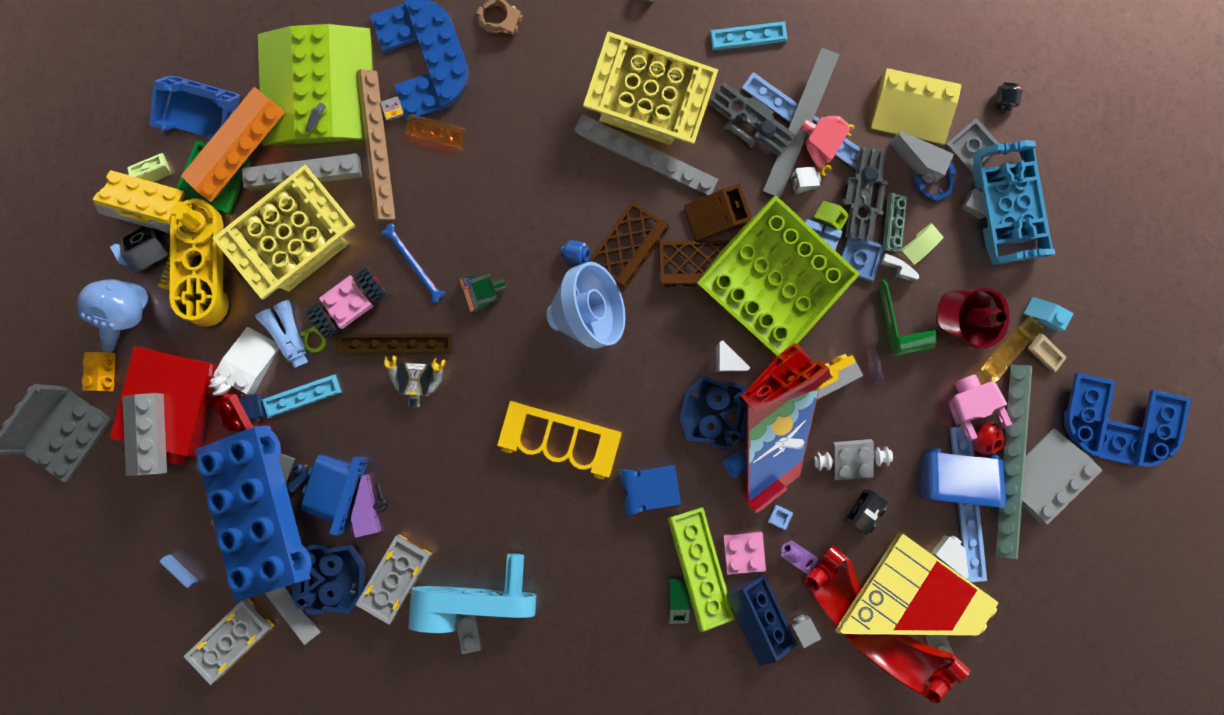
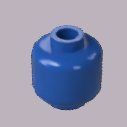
M569 240L566 245L562 246L561 256H563L566 264L578 266L589 261L590 249L586 243Z

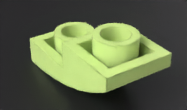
M932 223L916 234L917 237L902 248L904 254L914 265L944 238Z

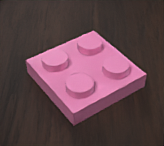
M762 532L723 535L728 575L766 571Z

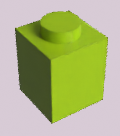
M823 200L814 217L825 227L829 226L841 230L849 214L842 206Z

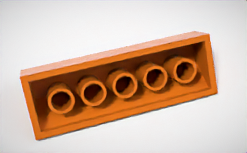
M253 87L183 172L181 177L198 193L212 202L286 112L256 87Z

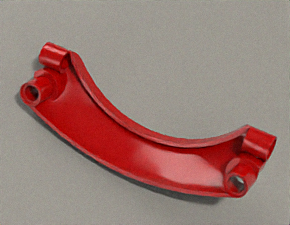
M834 545L804 579L805 585L836 627L862 589L856 578L851 560ZM843 634L876 666L901 684L935 704H939L947 692L957 682L961 683L971 672L951 652L928 646L908 635Z

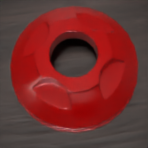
M993 422L984 425L977 433V438L974 439V451L981 456H989L1000 451L1004 446L1002 428Z

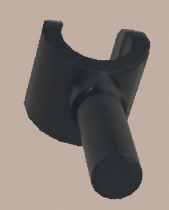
M380 483L375 486L379 501L374 503L377 511L382 512L387 509L388 503L383 497Z

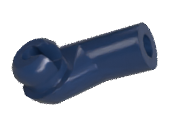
M301 464L293 466L292 471H294L295 479L287 485L288 489L293 493L307 480L306 468Z

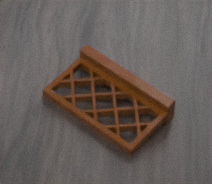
M631 201L588 262L596 263L595 260L598 255L606 254L607 264H601V266L608 267L607 271L613 279L626 289L670 229L669 224L634 201ZM633 207L640 211V218L630 219L629 213ZM652 219L657 222L652 229L645 230L644 220ZM641 221L643 230L632 232L631 223ZM628 224L630 233L619 235V226ZM643 234L644 241L642 244L634 245L633 236ZM630 236L632 246L621 247L619 238ZM617 239L618 248L608 250L607 243L609 240ZM632 249V258L623 260L622 251ZM619 252L620 261L610 263L608 253ZM621 264L622 271L616 277L611 273L610 266Z
M731 240L660 241V289L702 288L697 284L705 273L701 268L707 262L711 265L713 262L710 259L716 253L719 255V250L723 246H727ZM685 246H690L695 250L689 258L681 251ZM704 246H709L714 250L709 257L700 251ZM664 247H672L676 252L669 258L664 253ZM678 253L686 260L680 267L672 261ZM697 253L705 259L699 267L691 260ZM688 262L696 269L692 274H687L682 270ZM668 263L677 269L673 274H664V267Z

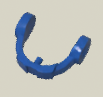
M950 162L946 172L949 178V186L944 193L942 189L938 190L939 196L930 194L925 189V185L919 175L912 179L918 191H921L927 198L935 201L948 197L953 192L956 172L953 164Z

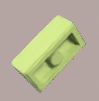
M163 153L127 167L129 176L151 182L171 175Z

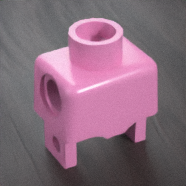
M971 375L954 383L959 394L949 400L948 406L956 426L960 425L967 442L977 438L970 422L972 420L987 417L994 412L1002 429L1012 424L1004 408L1007 403L995 382L991 381L981 385L977 376Z

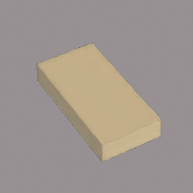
M1040 333L1028 347L1052 372H1056L1067 358L1045 335Z

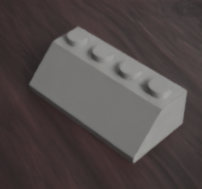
M152 393L123 396L126 476L167 473L164 394Z

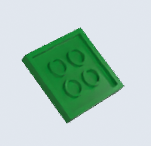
M196 140L184 171L207 144ZM249 160L245 161L212 202L198 193L182 177L176 189L183 190L185 197L188 199L204 200L215 209L230 214L243 184L242 168L250 167L251 162Z

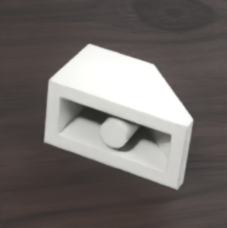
M815 167L797 168L790 176L795 195L815 190L820 186L819 183H821L820 174L816 172Z
M944 535L931 554L967 579L969 574L966 550L960 545L962 541L954 535L951 537Z

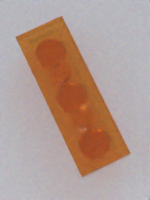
M410 114L408 116L406 134L461 148L465 128Z

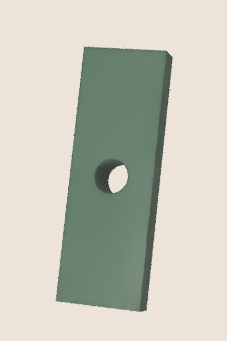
M894 193L888 194L882 250L894 253H901L907 196Z

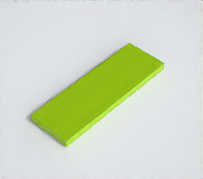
M703 507L669 517L668 522L699 632H704L735 620L731 604L726 595L727 589Z

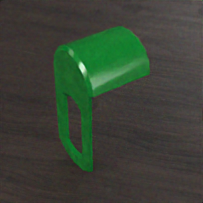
M880 280L878 291L888 339L893 353L899 356L933 349L936 345L935 330L899 337L888 284L885 280ZM884 289L886 292V298L888 302L892 325L889 323L888 313L883 294Z

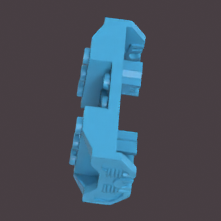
M1023 140L1018 143L1013 142L1012 144H996L978 149L973 153V177L975 188L983 194L988 227L983 229V234L992 265L1046 258L1055 255V250L1052 248L1036 159L1035 141ZM1010 152H1019L1022 161L1016 164L1005 163L1002 166L983 168L982 159L984 157L996 154L1007 155ZM1037 241V249L998 256L997 246Z

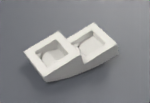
M888 254L881 257L879 264L896 268V277L913 282L919 279L918 273L902 260Z

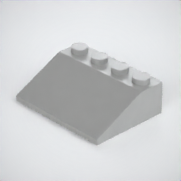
M1052 428L1025 456L1022 506L1039 523L1048 525L1103 470L1087 454L1056 429Z

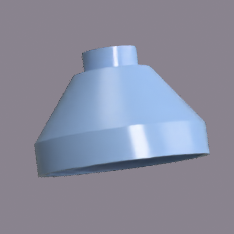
M587 262L567 271L553 299L552 305L547 308V320L554 330H560L587 347L598 349L609 346L619 341L624 331L625 308L622 295L615 280L604 267L594 262Z

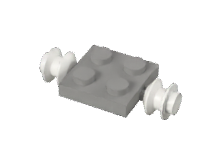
M872 439L833 442L834 457H831L828 452L825 453V456H821L819 452H817V456H814V466L819 471H821L822 467H826L829 471L832 465H834L835 480L874 477V462L880 467L882 462L889 466L890 462L893 461L892 451L888 450V447H885L884 451H880L877 447L874 451Z

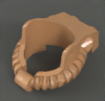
M488 0L482 7H478L476 12L478 23H480L479 25L485 31L490 33L509 32L513 36L517 33L518 23L522 21L523 17L521 11L517 10L515 6H510L504 0ZM496 6L504 9L507 13L506 19L499 24L486 23L483 17L485 10L487 11L489 8Z

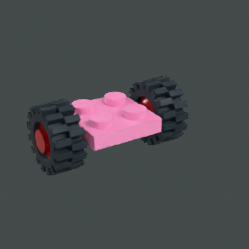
M367 266L354 275L356 281L349 275L322 295L319 299L325 308L317 302L305 311L311 323L326 339L339 331V328H345L373 307L365 294L374 303L387 295L380 281Z

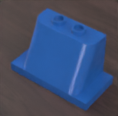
M318 455L314 467L310 468L308 473L310 480L308 486L306 485L302 492L304 499L301 510L333 522L330 534L338 536L346 532L351 516L348 511L358 479L364 475L368 458L353 457L352 462L348 463L325 455Z

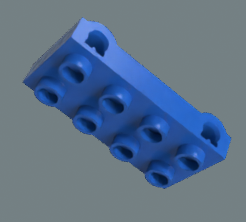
M252 427L195 449L198 469L204 482L208 498L207 504L212 513L217 533V543L222 552L227 572V582L231 588L234 602L311 579L309 574L312 565L311 558L306 548L301 544L279 461L281 453L280 442L275 433L271 431V427Z

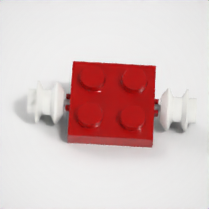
M219 375L212 378L208 387H214L215 391L212 394L216 396L212 397L211 400L214 403V410L220 414L223 420L224 428L229 432H242L252 428L253 425L237 395L228 394L231 385L225 384L224 381L227 377Z

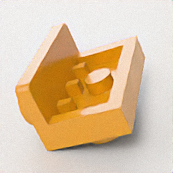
M84 352L82 391H114L115 353Z

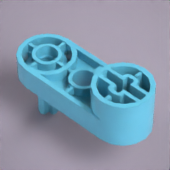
M507 554L504 590L442 586L412 587L408 628L412 631L426 633L453 632L456 630L457 614L513 618L535 616L537 595L522 592L524 555Z

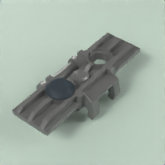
M725 82L722 83L708 101V104L729 119L724 129L732 131L748 143V147L751 149L759 141L780 157L796 137L794 133L774 119V112L755 97L751 99L745 98ZM738 103L742 106V110L734 112L731 106ZM736 121L746 122L754 129V138L734 123Z
M866 147L859 148L855 178L849 177L846 179L845 185L848 186L846 198L842 200V206L850 205L845 237L872 241L876 215L883 216L884 213L882 211L885 189L888 186V181L882 178L887 152L885 150ZM873 185H878L875 208L870 206ZM858 209H863L868 214L867 217H860Z

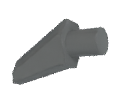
M319 103L316 108L311 110L306 126L307 132L310 133L322 117V113L326 108L323 103Z

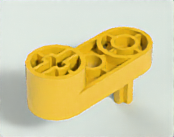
M190 199L184 202L179 201L176 202V207H171L170 209L172 214L170 222V304L178 316L196 326H215L224 319L229 308L228 295L223 289V251L213 240V237L223 230L222 216L212 205L204 200ZM201 255V263L197 267H192V260L196 256Z

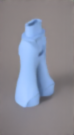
M288 299L273 306L285 328L286 334H284L272 308L259 312L255 317L269 331L288 362L291 361L295 369L307 363L308 360L305 356L307 352L305 351L304 343L295 325L292 306Z

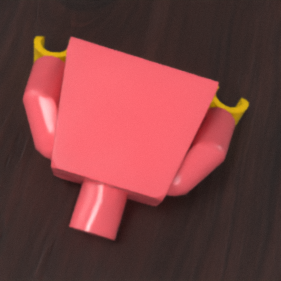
M840 116L821 117L816 125L806 119L800 128L809 134L805 144L820 175L826 176L824 170L830 171L832 169L826 163L833 159L845 137L851 136L849 130L854 129V125H848Z

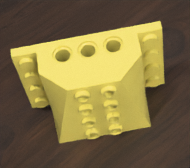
M608 31L583 107L600 112V122L671 146L674 139L694 144L718 69Z
M305 164L214 236L213 240L258 296L264 300L278 288L290 292L344 249L348 243L342 236L354 228L355 224Z

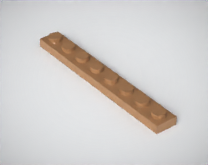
M360 69L357 71L374 216L375 220L392 221L395 219L382 106L380 103L377 71Z

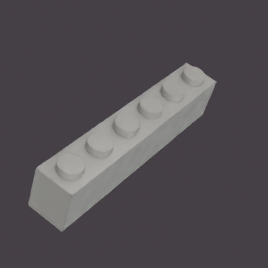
M348 154L242 168L244 188L250 192L275 189L305 164L321 183L363 177L361 158L357 154Z

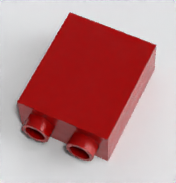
M134 346L110 438L124 441L123 396L152 393L164 394L166 461L184 465L186 456H197L195 449L203 446L213 407L211 398L215 396L212 394L215 391L214 387H208V385L211 383L210 380L214 378L213 375L219 365ZM123 444V448H122V451H124V452H125V444Z

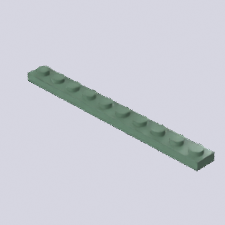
M1011 365L1007 414L1012 424L1006 427L1003 460L1006 505L1005 508L1000 507L996 557L1018 559L1032 377L1031 365Z

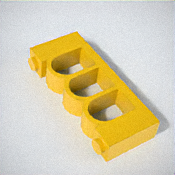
M510 401L497 446L502 447L501 451L512 453L513 450L517 451L519 448L526 454L534 455L543 450L544 455L553 462H561L569 457L574 467L585 470L592 467L593 477L605 480V476L610 477L622 432ZM528 414L549 420L543 443L537 450L526 449L521 441ZM554 421L575 427L569 450L561 458L551 456L547 450V443ZM579 429L601 435L595 458L587 465H580L573 458V449Z

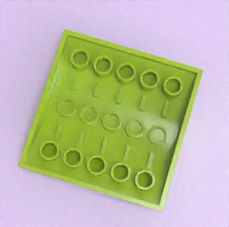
M319 24L288 26L258 34L260 91L286 112L261 142L262 146L365 141L357 71L360 69L373 71L371 29ZM319 103H323L326 108L322 113V117L310 133L307 132L306 126L311 110L316 108Z
M775 195L720 252L697 284L778 356L794 342L798 344L860 273Z

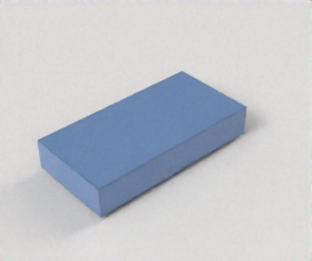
M172 555L164 556L159 561L186 588L194 586L199 581Z

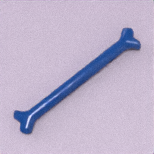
M387 224L386 229L381 231V236L390 238L430 292L431 301L438 303L439 298L445 295V291H439L435 288L395 234L394 225Z

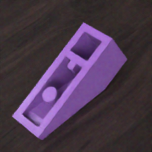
M369 475L361 476L351 522L349 523L350 531L354 534L355 538L381 531Z

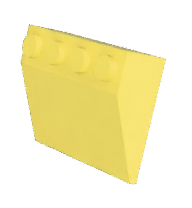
M887 68L881 76L871 129L896 135L902 131L923 141L945 145L958 104L962 84Z

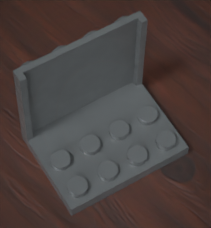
M34 384L27 389L26 396L22 402L14 407L12 416L1 426L0 455L24 454L64 483H68L113 419L68 387Z

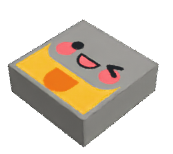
M398 96L380 102L387 121L405 116Z

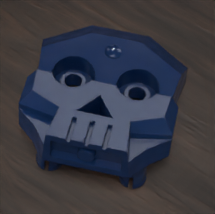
M702 375L685 391L679 420L685 439L688 441L709 442L711 447L725 451L746 441L747 403L741 398V395L746 391L744 385L729 381L723 384ZM716 395L721 397L720 402H715L714 397ZM735 412L731 423L725 415ZM709 423L714 425V429L711 431L707 429Z
M328 544L309 545L306 550L311 558L312 565L309 573L311 579L292 584V600L296 602L295 606L303 609L307 614L323 615L327 611L351 614L366 586V564L353 544L332 548ZM329 561L334 562L333 568L329 566ZM312 575L318 579L314 584ZM329 590L334 592L333 597L328 595Z

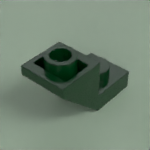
M670 579L668 591L670 603L669 624L688 623L690 596L685 579Z

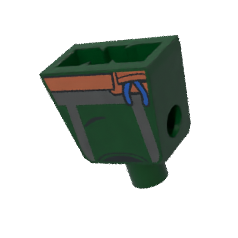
M490 274L458 278L471 315L498 302L497 292L507 289L504 279L493 282Z

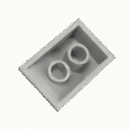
M902 131L890 142L891 146L915 174L919 175L927 183H935L945 176L954 155Z

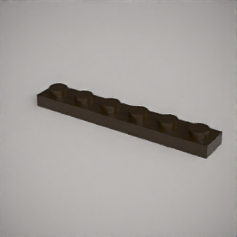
M452 333L336 334V353H452Z

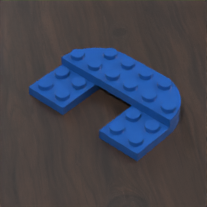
M404 0V4L370 15L383 52L419 41L430 73L394 85L408 122L452 106L460 99L468 83V66L453 23L447 12L430 0Z
M1075 373L1068 410L1064 411L1065 430L1075 446L1090 456L1134 466H1156L1176 454L1183 442L1191 398L1150 390L1143 428L1108 420L1116 381Z

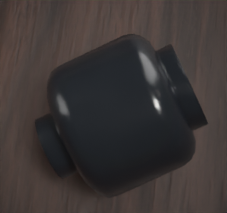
M1004 82L1003 85L997 88L995 103L1001 106V110L1012 111L1013 107H1018L1021 103L1022 88L1019 87V84Z

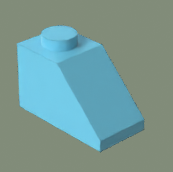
M1031 297L1023 312L1024 315L1055 332L1064 331L1074 314L1055 303Z

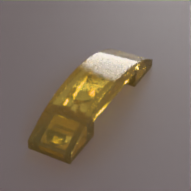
M1029 316L995 349L980 370L992 382H996L1012 361L1045 328L1032 316Z

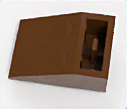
M741 184L721 189L684 205L696 241L744 226L752 219Z

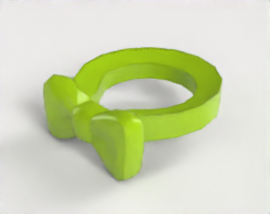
M314 326L300 332V335L303 336L304 347L308 351L320 352L326 346V338ZM310 332L320 335L322 343L318 348L314 349L308 345L307 340Z

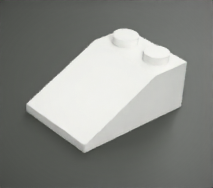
M247 327L223 357L213 376L221 375L222 377H227L224 381L225 383L230 384L245 394L252 395L256 392L279 351V347L274 340Z

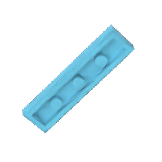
M785 21L710 31L712 51L787 42Z
M331 375L262 399L267 418H271L342 392L336 375Z

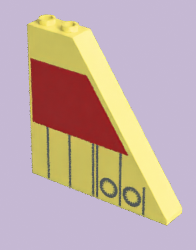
M897 534L835 629V632L840 634L979 635L985 631L989 618L993 617L996 613L998 602L907 536Z

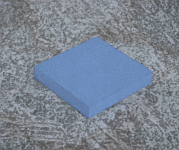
M847 237L841 256L860 273L857 278L874 282L883 253V245L872 241Z

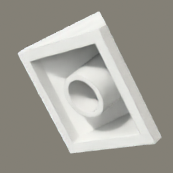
M723 340L716 345V373H743L750 369Z

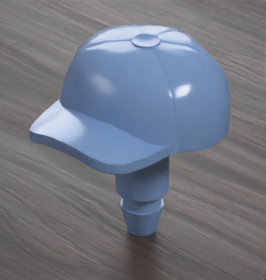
M115 279L92 282L83 288L77 299L78 315L84 321L99 327V337L101 338L104 352L112 353L114 351L117 339L120 337V330L132 328L141 321L142 311L148 303V293L140 285Z

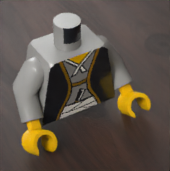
M393 355V362H389L386 356L384 365L388 369L389 377L400 394L409 395L408 406L420 407V396H430V393L435 392L442 382L445 360H442L441 365L436 363L437 358L434 359L432 365L397 363L396 365V356Z

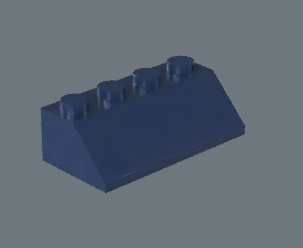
M765 574L734 588L726 594L759 666L777 662L797 646Z

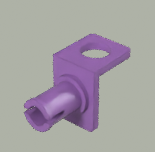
M792 540L789 543H785L781 548V557L806 574L810 573L818 561L816 556ZM811 560L810 565L806 567L807 562Z

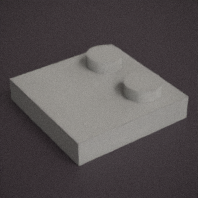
M975 118L946 145L965 167L972 172L973 153L978 149L999 144V142ZM984 157V158L982 159V163H983L988 157Z

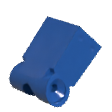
M675 465L639 471L619 469L621 485L627 492L624 501L626 517L643 510L681 505Z

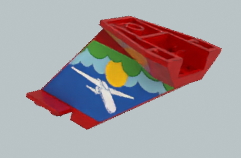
M795 342L780 353L741 395V398L747 403V490L741 496L756 513L764 510L773 500L782 496L788 490L786 486L800 476L819 388L831 378L828 366L820 360L814 363L810 360L804 349Z

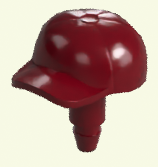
M983 287L976 290H951L946 292L939 301L936 321L942 330L960 338L967 346L975 349H986L996 345L1007 334L1008 326L1010 325V308L1003 295L994 289Z

